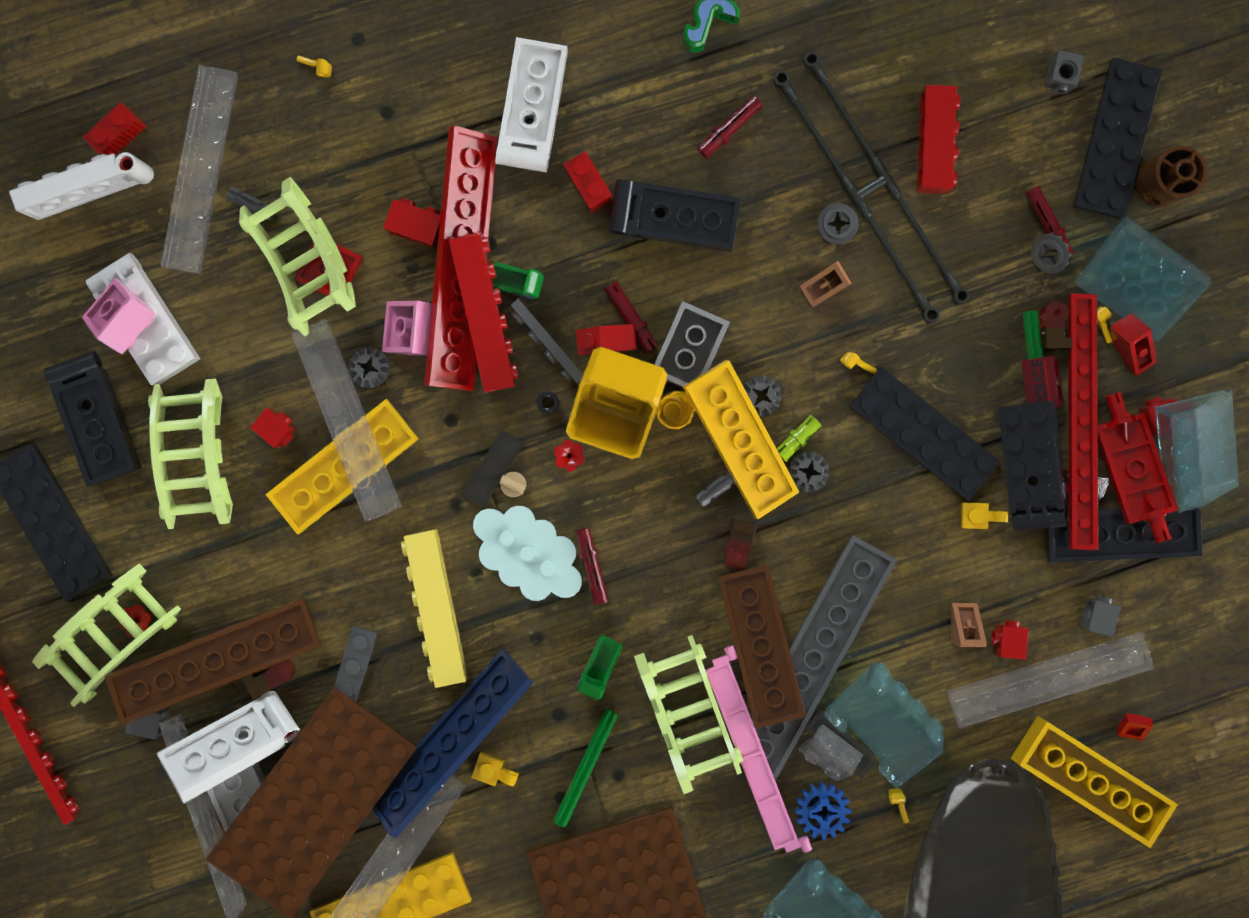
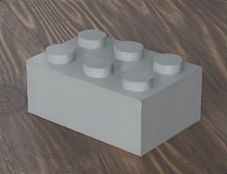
M682 301L654 365L664 368L668 375L667 382L683 388L684 385L709 371L730 322Z

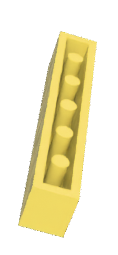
M438 529L404 536V541L401 542L404 557L408 556L410 566L406 570L409 582L413 581L415 591L412 592V600L414 606L419 608L420 616L417 617L419 631L424 632L425 641L422 642L424 656H429L430 666L427 667L430 682L434 681L435 688L466 682L468 674Z

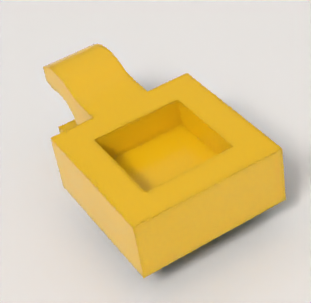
M961 503V528L988 529V521L1008 522V512L989 511V503Z
M481 752L471 778L492 786H496L497 781L500 780L514 787L519 773L502 768L505 760Z

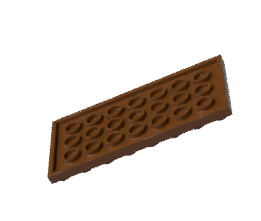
M334 686L205 860L288 918H292L417 749V745Z

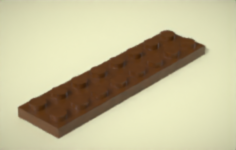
M302 598L105 675V679L120 724L126 725L242 679L250 674L320 648L322 645L306 601Z

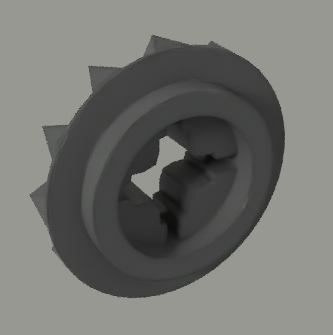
M834 203L824 208L820 213L817 226L820 236L827 240L828 243L839 245L850 241L855 236L859 222L855 211L851 207L842 203ZM837 214L840 222L848 223L840 228L838 234L834 226L827 225L835 221Z
M1053 232L1042 234L1034 240L1031 247L1033 262L1040 270L1046 273H1058L1069 264L1068 261L1072 255L1068 251L1069 244L1064 243L1062 236H1055ZM1049 250H1057L1054 256H1045Z
M365 347L355 351V354L349 360L348 371L350 376L361 387H377L389 375V361L385 354L376 348ZM372 359V366L379 371H369L368 375L365 376V369L359 364H368L369 360Z
M764 375L755 376L744 384L743 387L759 416L770 415L778 409L782 395L781 388L774 379ZM768 387L766 397L771 402L762 400L755 405L758 396L752 389L761 392Z
M806 451L792 459L789 465V473L799 490L813 492L825 486L829 478V465L820 454ZM812 461V469L818 472L819 475H811L808 483H806V474L799 471V468H808Z

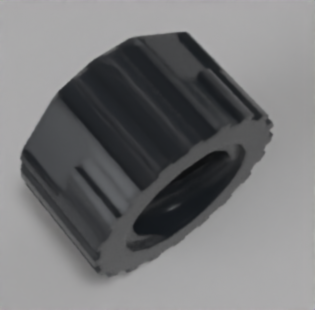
M550 391L543 392L536 400L537 408L544 414H553L558 409L559 398ZM545 397H551L554 401L553 406L549 409L544 408L542 405V400Z

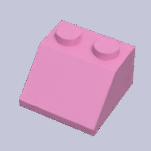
M114 278L82 318L98 340L123 354L127 348L133 346L136 337L141 331L152 323L153 317L156 314L145 301L117 278Z
M387 301L382 352L427 356L432 303L422 301Z

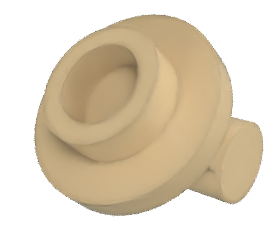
M509 472L503 475L499 483L503 493L509 497L523 495L527 486L524 476L518 472Z

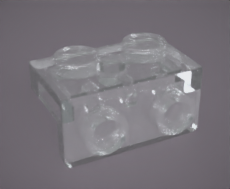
M821 725L814 737L804 741L798 750L804 754L808 762L820 766L825 770V774L828 777L838 781L852 776L863 756L862 753L825 725Z

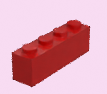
M926 85L920 92L917 193L948 194L957 184L958 175L957 171H954V161H957L959 151L958 146H955V136L959 133V120H956V110H959L960 95L957 94V86Z

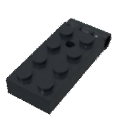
M618 179L615 183L608 232L732 252L741 198ZM661 210L665 213V216L659 218L655 213Z
M91 351L45 368V379L49 384L86 486H97L142 469L106 369H103L102 361L97 352ZM88 402L91 403V408L89 410L87 409Z
M1055 401L998 407L1010 514L1012 513L1014 530L1068 527L1069 514ZM1033 476L1038 479L1037 485H1034L1031 481Z

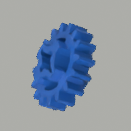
M820 781L819 788H816L811 783V791L808 792L803 789L804 798L796 799L797 803L801 805L794 808L795 813L800 815L796 818L797 822L804 824L802 829L805 833L811 829V836L813 838L818 833H820L823 840H826L827 833H830L835 838V830L838 829L843 832L842 823L850 822L848 817L845 816V814L852 813L850 807L845 806L849 803V799L842 797L844 792L841 789L835 791L833 783H830L828 788L825 787L823 781ZM828 795L835 798L838 801V804L831 803L829 801ZM826 806L827 810H824V814L820 815L818 811H822V807ZM807 817H810V819L815 818L818 826L811 823Z

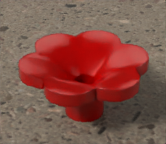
M564 440L562 446H557L554 449V455L557 457L555 460L556 466L565 468L569 472L575 471L577 466L585 462V457L582 454L584 451L583 446L579 443L574 444L572 440ZM569 453L572 454L571 458H568L567 456Z
M135 605L132 608L127 607L123 609L143 632L149 628L148 624L151 622L152 616L150 613L145 612L143 606ZM119 622V627L123 630H126V634L128 636L133 637L127 631V629Z

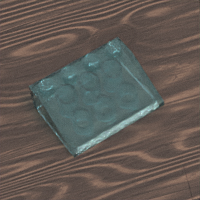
M1125 216L1104 241L1075 284L1089 294H1097V299L1123 318L1133 314L1152 330L1153 339L1159 342L1212 282L1206 272Z
M1231 389L1155 407L1160 458L1179 512L1205 506L1239 486Z

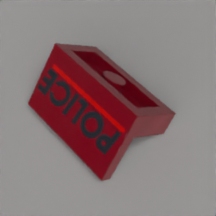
M1058 356L1022 360L1027 403L1055 401L1056 407L1065 406Z

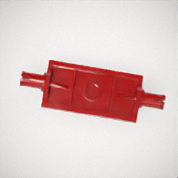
M1122 392L1108 395L1105 397V400L1109 406L1112 419H1110L1111 422L1098 425V445L1125 523L1128 525L1145 520V522H1149L1155 544L1171 540L1172 536L1164 517L1167 516L1166 514L1178 511L1179 509L1145 413L1138 415L1128 413Z

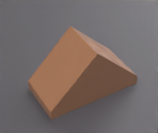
M839 261L800 285V288L813 308L851 284V281Z
M952 603L951 642L959 647H986L987 645L977 603Z

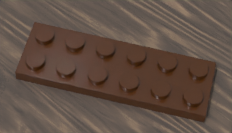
M765 565L718 577L755 729L806 717L769 566Z

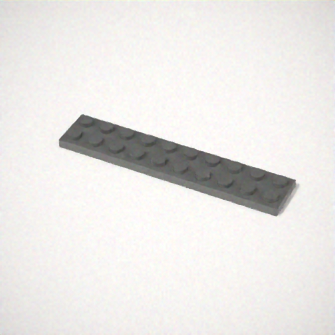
M854 535L849 537L789 646L806 717L755 729L775 781L897 562V559Z

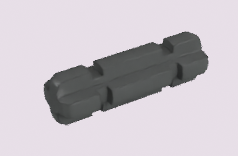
M230 187L226 194V198L235 204L238 203L241 207L245 205L253 213L268 205L245 192L242 194V191L235 187ZM275 214L267 218V220H272Z
M729 471L726 472L727 475L725 477L722 475L708 485L707 490H701L696 494V499L702 506L708 505L712 502L711 499L713 497L716 499L730 489L731 484H736Z

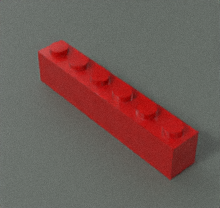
M482 231L452 237L449 239L484 393L515 387V379L519 378L516 363L511 364L509 355L513 354L511 339H506L504 329L508 328L505 313L500 314L498 304L502 303L499 288L494 289L492 278H496V272L493 262L489 263L487 253L491 252L488 237H483Z

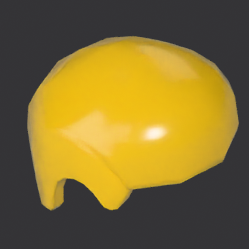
M673 390L661 396L656 415L658 421L668 429H681L691 423L696 410L686 392Z

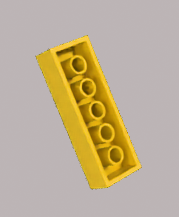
M1039 716L1036 717L1011 757L1021 767L1149 848L1152 847L1178 806L1177 803Z

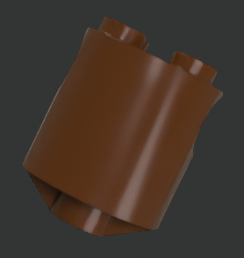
M1175 146L1151 158L1140 167L1134 184L1135 192L1147 204L1165 208L1196 194L1204 186L1207 179V164L1204 157L1196 149L1188 146Z

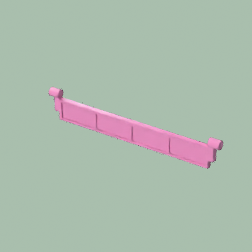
M734 645L724 648L726 655L713 659L714 666L705 669L734 747H738L742 755L743 762L740 763L774 850L784 847L786 853L800 847L803 853L812 850L808 836L797 839L729 661L738 658Z

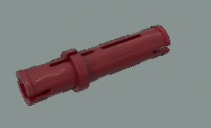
M751 95L724 123L712 129V134L697 146L698 152L705 159H708L722 144L726 145L729 142V138L755 113L763 108L761 101L756 96Z
M1037 186L1026 192L1025 196H1027L1046 234L1053 232L1055 236H1062L1063 242L1069 244V253L1075 254L1064 234L1066 233L1065 228H1061L1040 189L1041 187Z
M618 281L614 282L613 285L607 286L604 291L625 323L635 324L636 340L644 350V353L647 354L650 350L652 351L658 347L659 344L647 328V322L642 321Z
M590 527L574 531L580 549L578 555L579 559L583 560L594 605H600L610 600L606 592L597 557L599 551L595 549ZM593 570H594V573H595L597 585H596V582H595Z

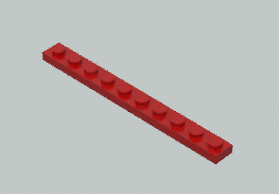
M1071 293L1068 295V338H1072V348L1068 349L1069 549L1098 550L1097 294Z

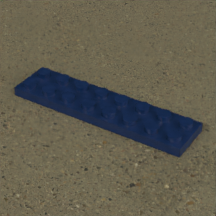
M501 649L417 744V749L372 808L390 836L397 838L533 684V680L506 650Z

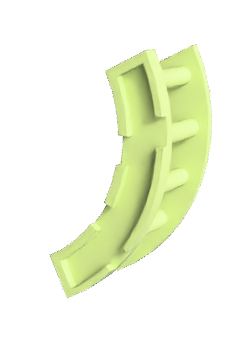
M289 177L282 181L281 197L255 214H252L245 205L240 208L239 223L246 233H250L259 245L275 272L285 297L289 324L293 329H298L306 336L309 334L308 319L334 304H341L346 311L356 307L352 283H346L343 274L347 272V268L330 232L321 217L317 220L307 207L311 205V202L294 180ZM286 206L291 207L299 217V222L275 237L270 238L260 222ZM303 231H307L315 243L313 245L314 248L286 264L277 247ZM320 256L326 268L325 273L298 289L291 273ZM330 282V295L305 309L302 299Z
M206 379L204 390H201L200 393L165 397L160 384H154L153 393L148 397L151 461L160 504L159 516L165 520L168 529L174 528L176 515L212 512V514H216L219 524H228L231 520L233 503L229 494L226 477L220 478L218 463L223 462L221 440L215 439V425H220L223 399L216 379ZM202 404V415H199L198 418L164 421L166 407ZM198 428L202 431L203 444L200 447L164 451V432ZM192 458L205 460L206 474H204V477L168 480L166 461ZM205 487V489L210 490L211 502L175 505L171 490Z
M140 563L112 583L114 587L106 592L103 598L97 595L54 634L55 642L50 647L47 644L44 645L32 661L38 669L45 664L53 665L76 690L78 694L70 703L73 707L81 701L84 704L90 701L97 694L95 690L103 682L105 675L110 674L161 628L167 630L177 621L175 616L181 608L177 605L167 613L141 585L143 583L141 578L146 570ZM127 590L133 591L159 619L144 632L118 604L119 600L117 598ZM102 610H109L135 638L121 652L94 624L95 620L93 618ZM80 630H86L112 659L100 671L74 644V636ZM66 650L91 677V680L86 685L61 659L62 655L60 653Z
M692 635L688 637L691 650L656 663L652 661L647 663L644 653L634 656L667 748L670 749L668 752L683 794L693 791L690 781L695 779L694 776L733 763L738 775L742 773L739 763L743 762L739 748H733L710 686L702 663V659L706 658L701 643L696 645ZM694 659L696 660L699 672L663 685L661 683L655 684L653 677L657 676V673ZM703 681L708 699L672 712L670 710L665 711L661 699L665 698L666 694ZM713 708L719 726L682 740L680 737L675 739L671 728L675 721ZM723 736L729 753L691 767L690 764L684 765L681 753H684L685 749Z

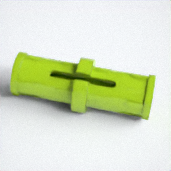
M809 415L796 430H791L789 432L790 436L777 448L784 462L800 447H804L807 444L806 441L821 427V424L812 415Z

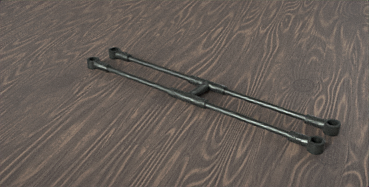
M814 51L806 53L803 59L804 66L812 70L817 80L827 90L870 158V163L877 172L878 178L857 190L800 104L799 97L789 83V74L784 70L776 72L773 83L776 87L781 88L790 103H793L841 179V184L856 208H858L863 219L868 221L914 294L913 297L923 312V320L927 323H933L939 319L940 313L938 309L932 307L923 292L918 290L873 219L872 212L864 201L865 197L885 185L893 200L896 199L943 273V279H945L953 293V301L957 304L967 302L970 297L969 291L962 288L953 273L948 271L903 200L902 193L882 161H880V158L876 157L829 83V78L819 63V55ZM813 57L815 59V63L810 64L807 61V58ZM784 76L786 81L784 83L778 82L777 77ZM958 292H962L964 294L963 301L958 299ZM928 311L934 312L935 317L933 320L927 317Z

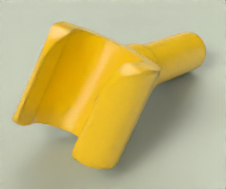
M297 56V62L316 67V75L321 77L331 76L332 66L326 60H312Z
M1099 307L1097 309V325L1102 330L1106 344L1111 343L1112 338L1105 321L1112 317V314L1107 307Z
M847 352L840 359L841 363L849 369H852L856 364L872 374H875L877 371L873 366L863 362L856 353Z
M889 789L890 804H898L903 823H908L905 795L901 789Z

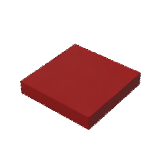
M312 241L308 251L314 248V241ZM336 244L347 268V272L343 273L346 283L352 282L364 257ZM319 256L299 268L294 280L305 285L324 274L326 268L322 258ZM330 282L316 291L326 296L330 295Z

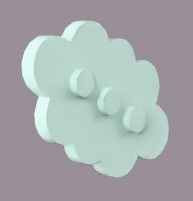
M514 506L506 511L505 514L496 509L488 508L476 515L473 521V529L475 534L484 541L479 549V559L484 567L490 570H498L500 579L505 585L511 587L520 586L522 594L532 601L545 599L551 592L561 598H569L579 592L582 585V577L580 572L572 565L576 557L575 544L565 536H557L556 529L551 522L536 520L534 513L525 506Z

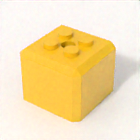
M603 347L594 349L580 382L566 433L573 440L629 459L640 457L668 375L662 367Z

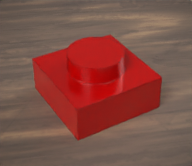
M1127 713L1117 726L1118 736L1143 741L1153 728L1152 718Z

